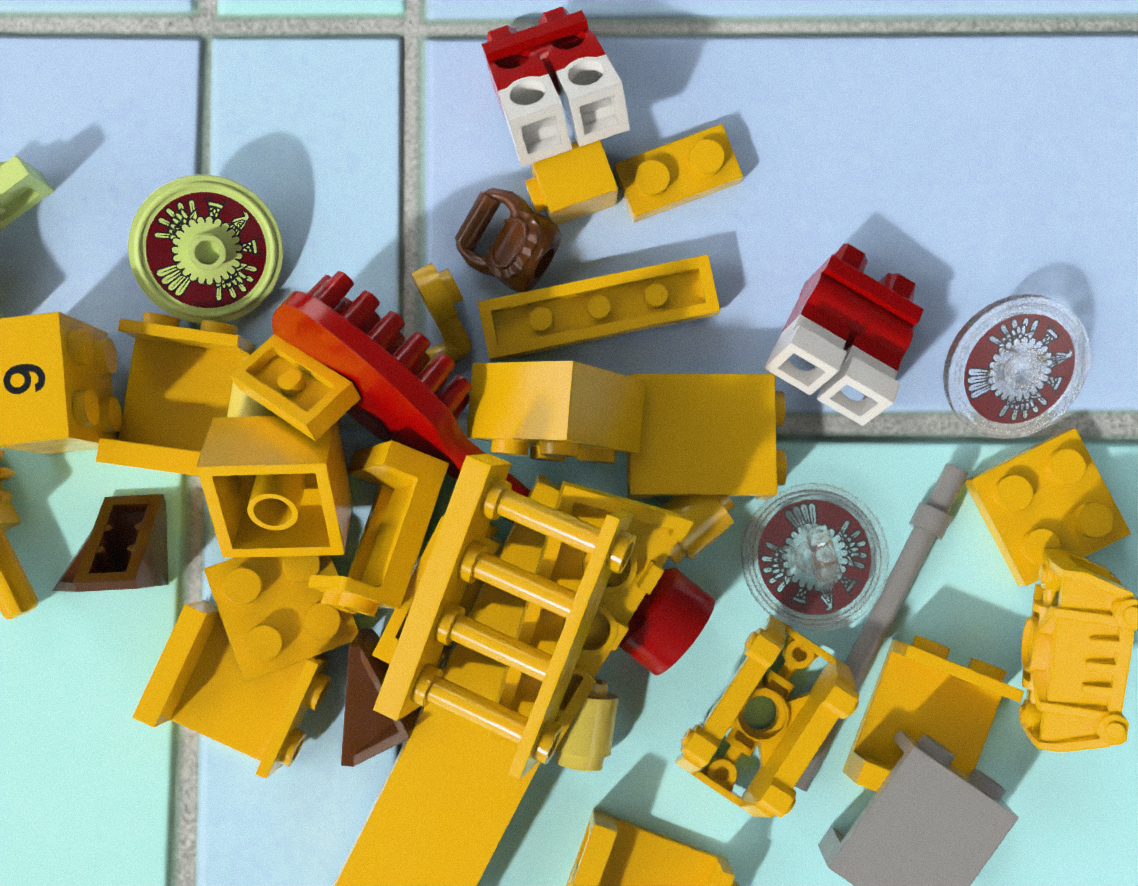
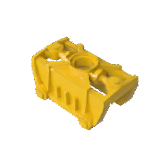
M1043 548L1042 558L1044 561L1038 571V581L1041 584L1035 583L1031 617L1029 616L1026 619L1022 634V686L1027 688L1026 699L1019 708V722L1037 749L1061 753L1121 745L1127 741L1129 722L1122 714L1134 633L1135 630H1138V597L1127 587L1122 586L1121 581L1105 566L1064 549Z
M769 615L765 628L762 629L760 627L756 631H752L747 637L743 651L746 658L736 670L735 675L723 690L722 695L710 710L703 724L699 722L698 725L696 724L692 729L689 728L684 734L680 751L683 753L677 756L675 764L691 773L734 804H737L753 817L772 818L773 815L782 818L794 807L796 791L793 788L838 718L845 719L851 716L857 709L859 693L854 690L856 684L849 666L774 616ZM782 650V656L785 660L778 673L770 669L762 681L765 672L774 663ZM819 656L828 662L809 692L788 697L795 687L789 682V679L796 669L809 667ZM757 696L770 698L776 707L774 721L763 729L749 727L744 720L746 704L750 699ZM732 728L725 738L731 744L724 756L713 757L727 731ZM758 744L760 769L741 797L732 791L737 778V770L734 764L742 753L750 757Z

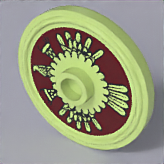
M195 174L179 177L163 184L143 201L130 227L128 255L134 277L139 286L159 308L179 319L201 324L203 320L224 323L253 311L271 293L280 275L283 245L281 234L273 215L256 194L228 178L209 174Z

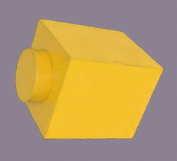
M601 140L579 147L577 141L571 143L572 150L531 164L533 177L524 181L535 213L545 211L547 217L558 226L616 206L618 187Z

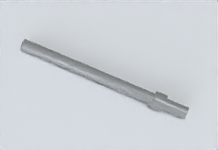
M946 463L926 504L919 502L909 522L913 529L844 663L851 669L856 684L854 689L856 692H858L935 538L942 540L952 520L948 513L968 475L966 471L957 466ZM838 718L795 787L805 792L808 791L844 719Z

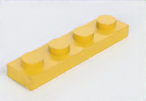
M708 254L477 302L490 362L717 316L720 313Z

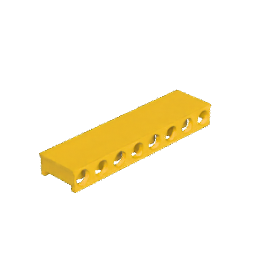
M539 474L528 498L555 508L561 487L551 483L549 478ZM515 522L497 558L535 573L546 535ZM485 582L468 617L515 638L526 600ZM455 642L441 669L443 671L442 678L495 702L506 665ZM431 702L426 707L422 706L410 739L404 742L333 886H477L541 762L538 761L521 780H518L508 775L518 746L488 739L486 728Z

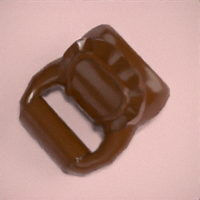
M491 188L479 193L458 230L455 240L458 252L471 268L482 274L497 277L509 289L522 293L530 291L541 279L558 250L562 235L561 230L552 220L535 213L527 202L513 191ZM503 203L510 211L509 218L504 220L505 225L498 234L494 244L489 246V253L487 255L475 253L474 250L500 204Z

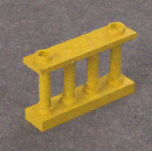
M491 454L466 455L373 710L395 721L400 720L420 706L426 707L430 702L519 744L508 775L521 780L538 761L546 765L557 747L563 726L554 721L611 573L614 571L621 574L633 551L636 535L627 531L634 514L623 509L608 513L602 528L512 491V484L506 481L512 463ZM500 516H503L591 554L578 591L575 592L488 554V546L482 543L491 519L497 520ZM476 579H479L567 618L553 655L466 617L465 608L459 605L467 583H473ZM455 641L542 681L529 718L442 678L443 671L437 668V664L444 645L448 646Z

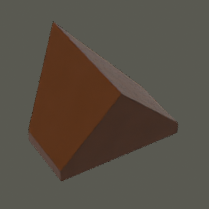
M164 495L104 497L93 529L52 591L87 592L140 589L168 585L167 515Z
M360 628L349 646L341 766L354 767L410 739L422 708L420 706L398 721L373 710L390 665L372 656L380 640V637L373 629Z

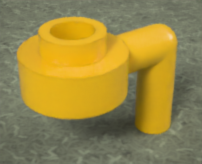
M430 263L411 272V277L444 339V342L426 350L430 361L424 369L439 353L446 354L454 362L466 357L470 353L472 345L454 304L462 301L463 297L449 269L437 272L434 265Z

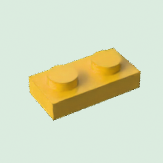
M723 124L615 163L613 170L634 223L739 184L743 178Z
M275 334L229 374L239 390L314 441H317L361 399L351 381Z

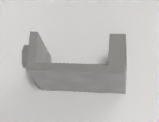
M899 729L893 740L902 749L904 754L846 836L831 826L818 844L826 865L831 871L853 886H971L1019 817L1002 800L1007 791L992 778L976 768L972 770L969 776L951 764L955 755L942 744L925 733L916 741Z

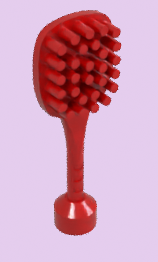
M337 271L332 277L325 275L308 293L301 291L291 293L273 313V334L353 383L361 397L346 412L383 442L393 440L449 463L446 473L456 481L458 480L466 455L485 454L467 439L456 421L469 404L470 396L468 392L471 390L472 385L466 378L457 374L442 390L443 385L447 381L446 378L455 367V363L446 354L439 353L424 369L430 361L426 350L430 347L431 343L423 334L415 331L406 340L400 332L405 326L404 320L393 311H389L381 319L375 312L380 302L369 291L364 290L354 301L346 298V294L354 286V283L342 271ZM508 473L506 481L512 484L511 490L528 497L531 490ZM666 568L651 594H645L627 624L629 630L618 647L653 675H660L671 668L700 635L713 612L715 599L677 568Z

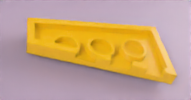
M564 480L559 491L555 509L602 528L608 513L620 509L626 510L634 514L627 532L635 534L636 541L622 573L618 574L614 571L611 573L554 722L563 726L559 742L596 683L594 678L611 650L616 651L629 630L627 624L645 594H651L664 572L662 567L678 541L682 542L694 523L693 519L688 515ZM546 535L534 574L577 592L591 554ZM526 601L515 639L553 655L567 618ZM506 665L495 702L529 718L542 681ZM487 729L488 739L515 746L519 745Z

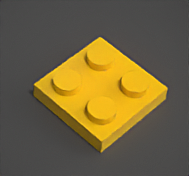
M1076 428L1064 430L964 481L1018 586H1028L1038 581L1039 567L1044 561L1042 558L1043 548L1064 549L1081 557H1086L1131 534Z
M331 555L232 558L204 568L244 684L350 643L359 632L352 613L322 604L321 600L324 592L308 587L311 575L338 576Z

